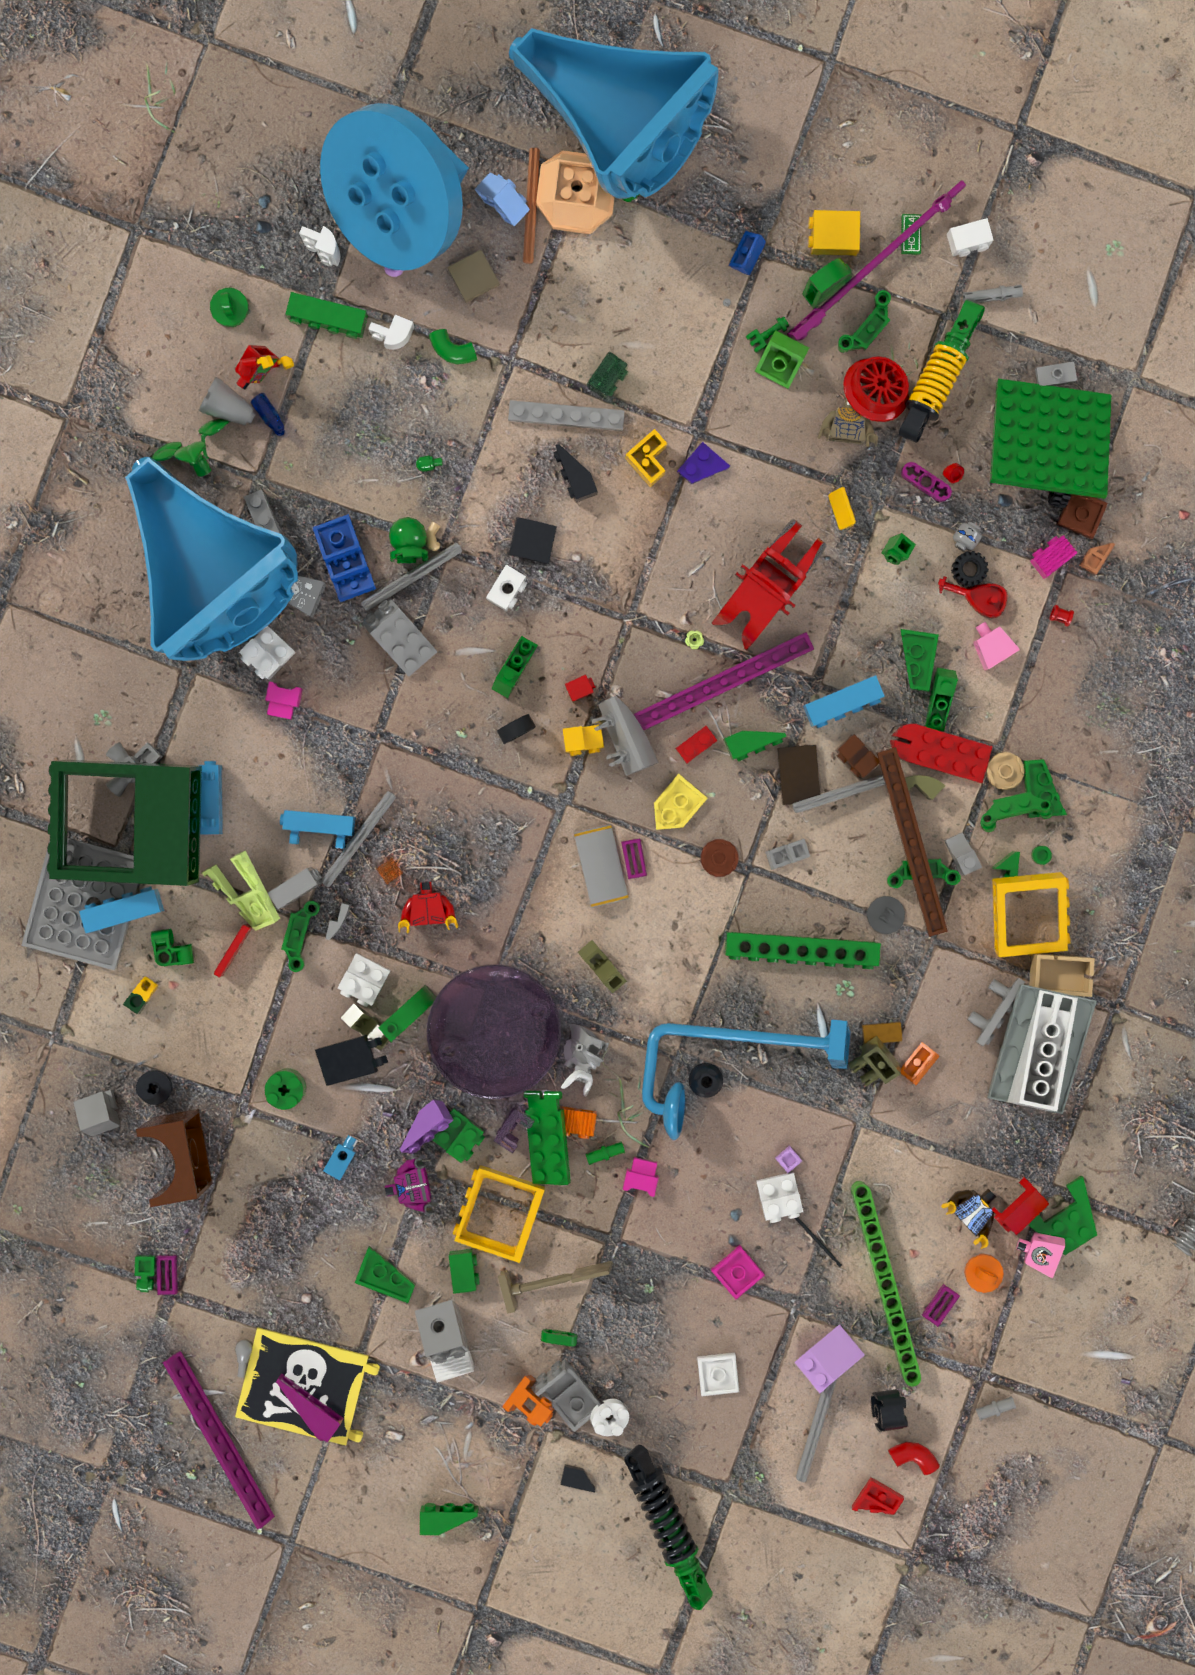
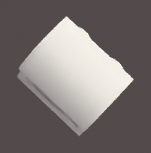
M302 226L299 234L306 248L312 252H317L323 264L338 266L341 255L332 232L324 226L321 233Z

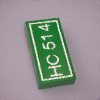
M902 214L901 234L919 219L922 214ZM921 227L901 244V254L920 255Z

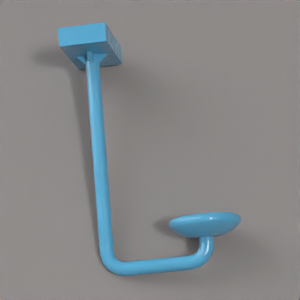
M831 1020L830 1033L825 1038L673 1023L661 1024L652 1030L647 1041L642 1100L649 1111L654 1114L663 1115L664 1127L670 1139H678L684 1121V1085L681 1082H676L668 1091L664 1104L656 1102L653 1097L658 1045L660 1038L664 1035L824 1049L828 1054V1060L832 1068L848 1069L851 1030L848 1022L842 1020Z

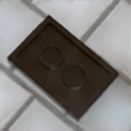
M816 745L777 748L782 805H790L820 795Z

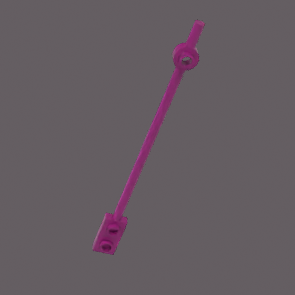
M961 180L949 192L938 197L932 203V207L821 307L813 309L787 333V336L795 341H801L808 335L807 332L811 328L819 326L822 323V319L826 316L825 312L933 215L939 211L941 213L947 211L951 207L952 198L966 187L964 181Z

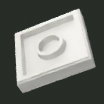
M735 1352L697 1357L701 1396L739 1392Z

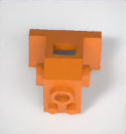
M528 1375L522 1379L502 1407L507 1412L518 1408L527 1416L529 1423L541 1427L544 1422L548 1423L550 1421L554 1408L550 1400L546 1397L539 1398L532 1391L531 1387L536 1382V1379L532 1375ZM528 1398L537 1404L532 1411L524 1404Z

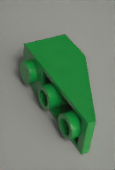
M521 636L495 678L492 690L509 698L538 645Z
M937 667L932 684L925 727L944 732L958 681L955 670Z
M740 731L724 738L723 741L731 759H737L739 762L748 758L747 754L752 751L757 754L766 750L765 746L770 743L773 746L782 743V738L786 737V734Z
M427 1503L421 1505L420 1535H441L477 1517L479 1506H474L472 1503H466L463 1506H455L453 1503H446L444 1505Z

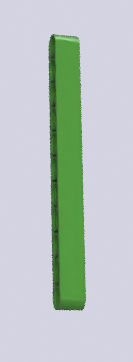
M856 1181L851 1187V1193L900 1373L908 1386H917L921 1381V1374L872 1194L864 1182ZM864 1187L865 1193L857 1195L856 1191L858 1188ZM864 1206H870L868 1213H861ZM874 1224V1231L867 1232V1226ZM874 1243H880L878 1250H872L871 1247ZM885 1261V1266L878 1269L877 1263ZM884 1280H890L889 1286L882 1287ZM895 1298V1303L887 1305L888 1299ZM894 1317H900V1321L898 1323H892V1319ZM905 1335V1339L902 1342H897L898 1336ZM904 1354H910L909 1359L902 1360V1356ZM915 1372L913 1378H907L908 1373Z

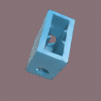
M348 1135L343 1145L338 1143L323 1172L341 1180L356 1154L353 1149L358 1140ZM342 1151L347 1153L345 1160L339 1157Z

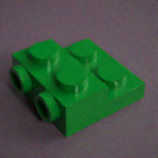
M453 1108L450 1112L453 1121L448 1124L449 1127L434 1135L435 1137L432 1141L462 1163L463 1160L468 1161L473 1155L472 1148L474 1145L479 1146L484 1140L485 1136L483 1133L485 1130L456 1108Z

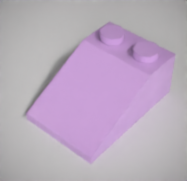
M838 1325L795 1361V1364L816 1390L822 1393L864 1357L865 1354L842 1326Z

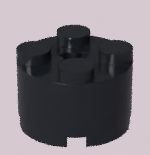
M893 1389L872 1393L874 1396H871L872 1416L876 1417L878 1423H874L878 1432L908 1427L907 1417L904 1415L906 1400L904 1396L900 1397L898 1390Z

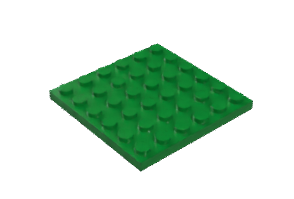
M998 378L996 382L990 483L1105 499L1108 493L1112 394L1048 385L1042 386L1034 383Z

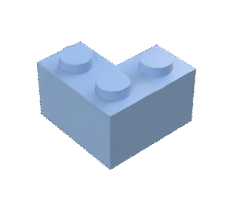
M489 173L474 189L484 203L494 207L503 220L513 226L530 210L526 205L527 200L515 190L516 185L510 179L505 180L499 174Z

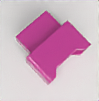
M269 681L265 698L266 701H269L267 715L292 720L294 707L299 708L303 689L295 687L292 690L280 688L276 683Z
M634 1157L631 1169H626L623 1190L639 1189L647 1191L650 1196L655 1197L659 1179L658 1175L655 1174L657 1162Z

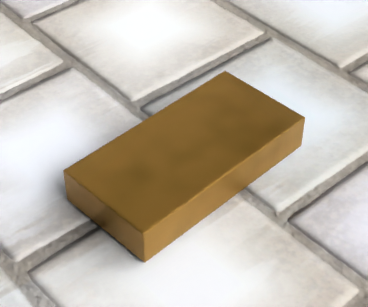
M901 1022L862 1025L863 1044L876 1036L882 1043L902 1041Z

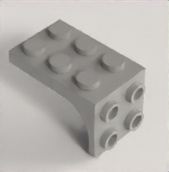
M392 599L383 601L374 613H370L364 618L363 626L408 677L437 653V650Z
M564 1359L561 1362H555L551 1366L552 1370L547 1374L542 1373L537 1377L535 1394L537 1396L542 1394L550 1400L554 1409L575 1432L590 1420L594 1407L596 1405L600 1406L602 1403L567 1360Z

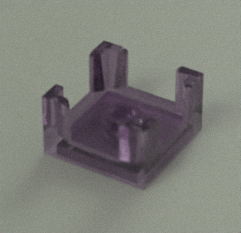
M517 1103L494 1137V1142L512 1154L516 1150L517 1142L519 1141L517 1137L511 1134L517 1126V1122L529 1129L535 1121L525 1113L526 1109Z

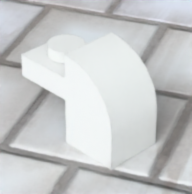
M395 315L389 329L371 322L369 332L378 341H383L384 339L386 349L394 350L407 344L415 326L413 321Z

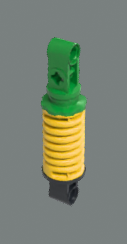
M966 300L951 331L945 334L944 342L938 341L935 344L934 353L930 355V360L927 361L926 367L920 375V380L917 381L913 393L905 402L906 408L910 411L900 427L899 436L917 443L928 420H938V410L943 408L942 403L946 402V396H949L953 383L957 380L956 377L960 375V371L969 359L965 351L971 345L969 340L977 324L982 319L985 306Z

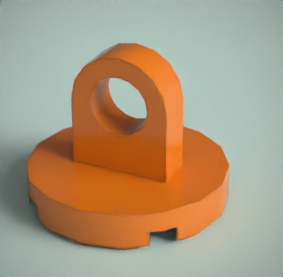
M984 1253L970 1258L964 1271L966 1281L970 1287L982 1293L992 1292L998 1288L1004 1275L1000 1262L992 1255Z

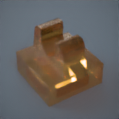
M393 858L376 868L386 884H389L403 874Z

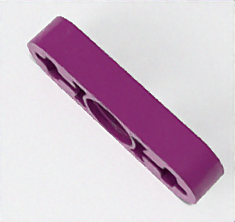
M908 462L902 467V477L936 501L944 502L950 498L952 494L950 486L918 464ZM912 467L914 468L913 473L918 475L921 472L922 475L918 478L917 481H915L914 479L917 476H915L914 474L908 476V471L906 470V468L910 469ZM923 477L930 478V487H924L921 484ZM935 483H937L938 485L936 486V488L939 490L944 488L946 490V496L943 495L942 497H940V492L935 489L933 490V492L930 490L935 486Z

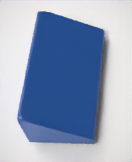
M745 231L729 266L746 275H750L765 246L766 241L759 234Z

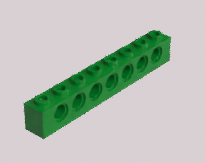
M726 931L724 954L732 960H740V957H748V961H759V958H767V962L778 963V959L786 960L788 964H797V961H805V965H816L817 962H824V966L835 967L836 963L843 964L845 968H855V965H862V969H874V966H879L881 943ZM746 941L750 944V948L748 951L742 952L740 944ZM762 943H767L769 946L766 953H760L759 946ZM786 944L788 947L787 953L779 954V946ZM800 946L807 948V952L803 956H799L797 953V949ZM820 947H824L826 950L823 957H818L816 954L817 949ZM843 948L845 955L843 958L838 959L836 951ZM857 950H862L864 953L863 958L860 960L855 958Z

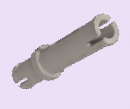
M1021 284L1009 287L1002 285L995 289L963 292V302L966 300L974 303L994 300L1002 302L1006 299L1022 297L1023 288Z

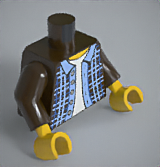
M989 1189L981 1196L975 1190L955 1192L948 1200V1203H943L941 1207H948L946 1215L954 1213L976 1237L979 1236V1238L974 1240V1245L981 1242L982 1246L980 1249L988 1246V1236L994 1220V1212L989 1204L996 1196Z

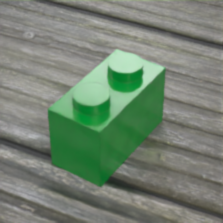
M473 1249L450 1251L449 1264L453 1294L476 1291L477 1285H480L479 1273L475 1272V1266L478 1265L477 1254H473Z

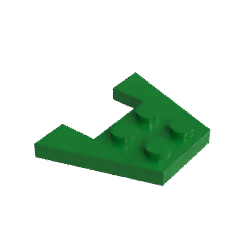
M1083 1176L1076 1178L1066 1185L1075 1200L1074 1203L1045 1221L1038 1215L1028 1224L1037 1233L1064 1238V1255L1097 1236Z

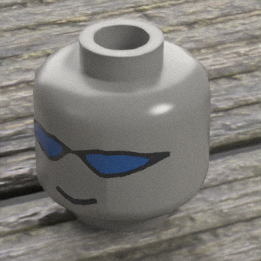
M972 522L962 523L953 535V539L956 542L955 547L963 552L965 550H973L982 538L981 529Z

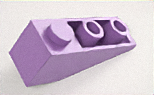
M432 1100L418 1112L400 1148L402 1153H416L420 1150V1146L434 1139V1135L449 1127L448 1124L453 1121V1118L443 1101Z

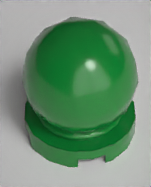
M404 517L392 524L389 531V540L395 550L390 552L391 562L397 559L398 564L416 563V559L422 558L423 562L428 560V551L423 549L426 544L427 533L424 525L417 519Z

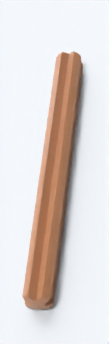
M539 148L529 149L526 205L530 210L526 213L523 251V262L526 264H532L534 260Z

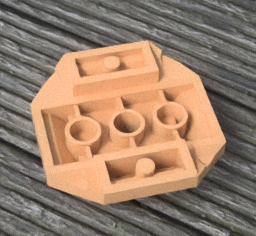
M561 151L541 164L536 205L552 229L592 234L612 216L615 197L605 192L600 186L585 153ZM578 185L582 189L579 192H575L572 190V187Z

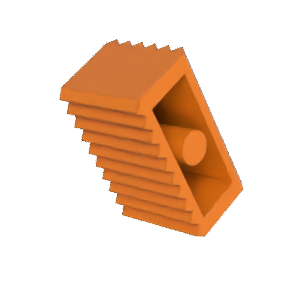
M560 1106V1109H564L566 1136H570V1133L578 1134V1137L583 1139H589V1136H594L597 1111Z

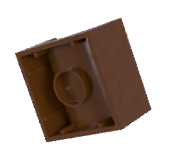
M199 1109L156 1116L136 1129L137 1137H151L162 1142L170 1150L175 1162V1174L172 1183L166 1184L149 1199L150 1208L198 1199L213 1184Z

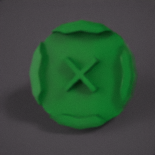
M223 288L213 295L210 301V311L212 317L222 326L236 327L241 325L248 316L249 304L241 291L235 288Z

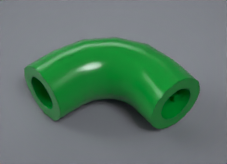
M439 329L429 334V339L435 352L446 362L459 365L477 361L472 342L463 345L452 343L447 329Z

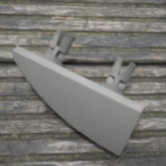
M611 697L598 704L602 717L593 719L592 724L600 723L599 726L594 728L596 731L607 727L616 749V753L609 754L606 757L607 760L615 759L609 766L613 767L621 763L626 776L659 763L638 720L618 697Z

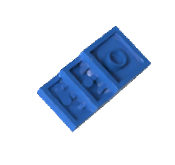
M349 514L313 527L339 601L343 602L375 590L376 586Z

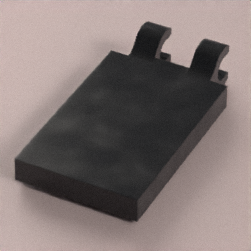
M367 1035L315 1049L326 1086L378 1072L377 1067L388 1063L386 1055L374 1058L371 1049L382 1045L381 1038L377 1037L368 1040Z

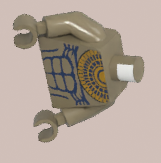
M847 398L845 399V407H837L835 411H831L822 421L821 430L818 434V439L821 436H825L827 438L826 441L863 445L866 440V447H869V442H873L875 447L878 443V436L874 432L871 421L857 413L849 404Z

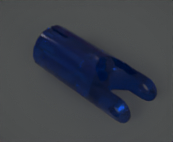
M265 393L255 396L250 403L264 423L273 429L276 435H284V425L280 420L279 413Z

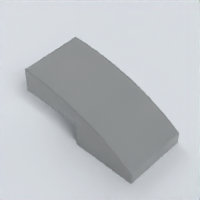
M805 839L765 852L771 870L810 857Z
M342 903L338 921L330 920L326 934L327 940L332 939L341 929L347 919L351 904Z

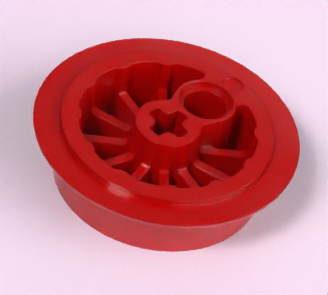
M880 356L862 359L851 365L845 374L843 384L845 396L852 408L861 416L872 421L886 422L897 418L905 410V402L909 398V382L904 370L893 360Z

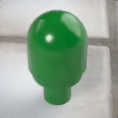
M430 455L419 457L416 461V467L421 472L433 471L435 466L443 465L442 458L434 459Z

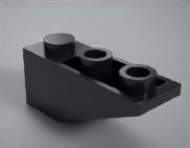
M560 444L555 445L556 451L553 453L557 463L561 462L563 467L560 470L563 480H568L570 487L567 490L570 498H574L577 503L597 495L598 491L591 473Z

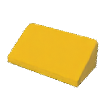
M841 487L831 492L828 497L840 530L854 526L856 520L845 487Z

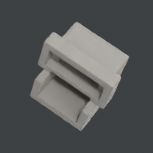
M112 1090L101 1091L73 1102L80 1131L93 1137L121 1126L118 1114L115 1111L118 1107Z

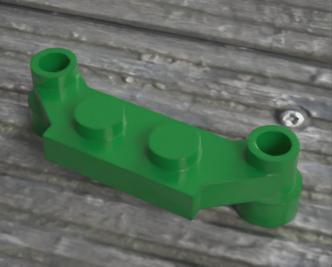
M881 290L876 294L874 299L875 309L852 337L850 335L840 337L838 350L841 353L858 349L865 351L890 322L888 318V304L891 301V295L889 292Z
M1030 791L993 800L994 804L983 814L980 824L983 831L992 832L996 828L997 820L1031 812H1038L1041 818L1049 819L1053 816L1054 809L1050 801L1032 795Z
M928 859L933 878H942L949 885H956L960 882L961 876L958 871L950 870L941 863V859ZM901 861L902 865L887 877L889 887L899 888L902 886L903 880H912L907 861ZM950 874L953 875V879L951 881L948 878ZM893 877L896 878V882L894 884H892L891 879Z
M308 901L301 910L296 913L291 912L281 950H285L289 959V969L293 972H299L305 966L301 951L310 919L320 911V905L316 901ZM311 905L316 907L314 912L310 909ZM296 960L300 962V967L295 965Z

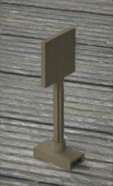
M613 1261L578 1268L572 1274L557 1275L523 1284H512L509 1271H501V1275H498V1280L507 1314L515 1312L518 1307L515 1296L521 1295L523 1292L565 1283L570 1280L572 1283L609 1275Z

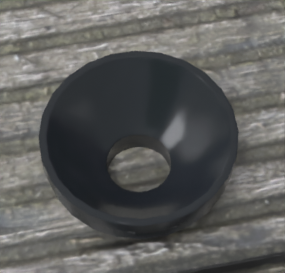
M711 1063L698 1064L689 1074V1086L700 1097L709 1098L715 1096L723 1086L721 1071ZM709 1076L712 1078V1085L710 1087L701 1085L703 1077Z

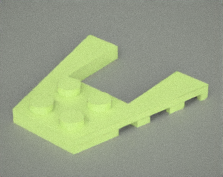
M246 851L235 855L230 860L252 889L238 896L217 865L211 866L202 872L204 877L208 875L214 881L212 885L217 890L221 889L228 896L226 900L231 905L235 904L241 910L239 914L255 931L271 925L280 919Z

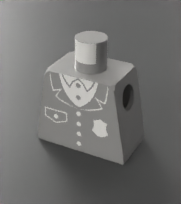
M298 576V581L291 587L294 594L288 604L313 618L327 584L323 581Z

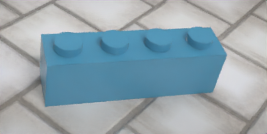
M875 675L804 705L803 708L811 727L816 725L817 728L828 725L827 720L834 718L837 721L845 718V713L852 710L854 714L864 710L862 706L868 703L870 706L881 703L880 698L885 696Z
M152 887L140 889V894L133 895V892L121 895L122 899L116 901L114 897L103 900V904L96 906V903L85 905V910L79 911L85 933H91L165 911L159 890H152Z

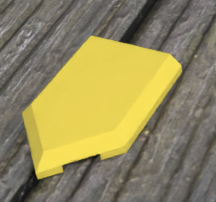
M678 774L654 802L656 830L683 828L708 798Z

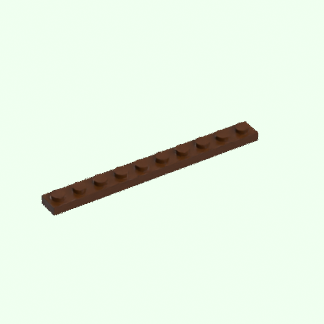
M893 747L876 752L927 934L931 937L948 932L897 749Z

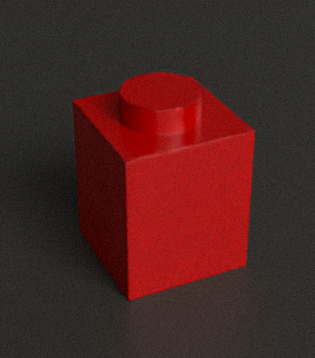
M586 675L565 684L572 702L593 694V688H596L592 678H587Z

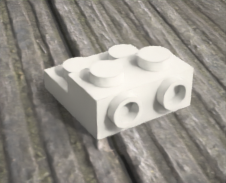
M267 626L254 639L252 638L239 653L242 655L240 659L246 665L252 664L256 668L254 672L261 679L266 677L270 680L296 652Z
M356 953L338 986V989L341 990L340 994L347 998L351 996L358 998L357 1002L365 1007L368 1004L372 1006L391 970Z
M793 1172L756 1180L766 1221L770 1220V1223L779 1222L781 1217L788 1216L790 1219L800 1216L799 1213L803 1212Z

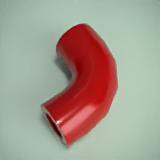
M904 1442L888 1449L897 1468L907 1462H915L923 1475H929L940 1467L932 1452L919 1443Z

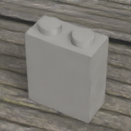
M313 867L306 868L268 892V895L277 909L284 908L321 885L320 879H322V875L317 869L314 870Z

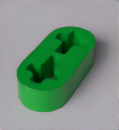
M543 1329L540 1340L550 1344L576 1346L578 1335L572 1332Z

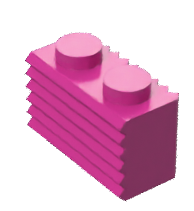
M1064 535L1059 538L1057 536L1053 537L1047 542L1049 545L1044 550L1040 548L1032 554L1034 558L1030 562L1043 579L1047 578L1077 554L1075 548H1073Z

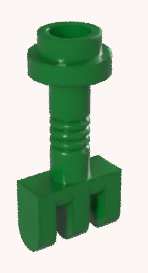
M784 316L782 318L778 317L776 319L777 323L760 334L758 329H755L746 336L747 340L755 336L756 339L750 342L751 346L757 343L760 344L754 349L755 353L767 347L764 340L772 336L775 330L787 331L789 324Z

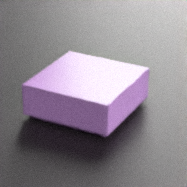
M790 1145L775 1157L787 1173L802 1162Z

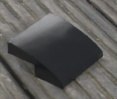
M517 517L509 555L549 564L557 526Z

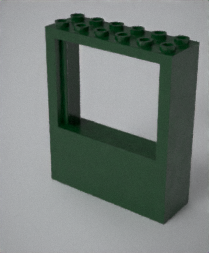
M87 760L51 761L49 766L51 784L48 788L50 795V804L48 806V814L50 815V823L48 825L50 843L47 847V852L50 854L47 865L49 879L189 886L199 882L202 766ZM68 775L135 778L133 868L67 865Z

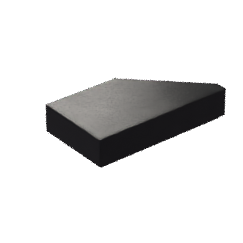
M564 1465L560 1485L595 1493V1486L583 1468Z

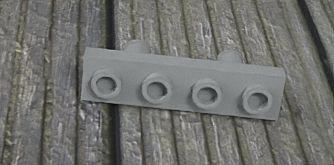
M1017 978L1012 987L1008 988L993 979L988 988L1002 997L999 1007L991 1019L987 1020L975 1011H972L967 1019L982 1029V1033L976 1040L981 1046H984L985 1043L987 1045L990 1044L994 1038L992 1034L994 1029H999L1005 1021L1002 1017L1006 1011L1010 1013L1012 1010L1013 1000L1016 997L1019 985H1024L1025 981Z

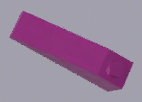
M281 1373L276 1381L278 1386L309 1429L314 1433V1436L318 1440L328 1443L344 1418Z

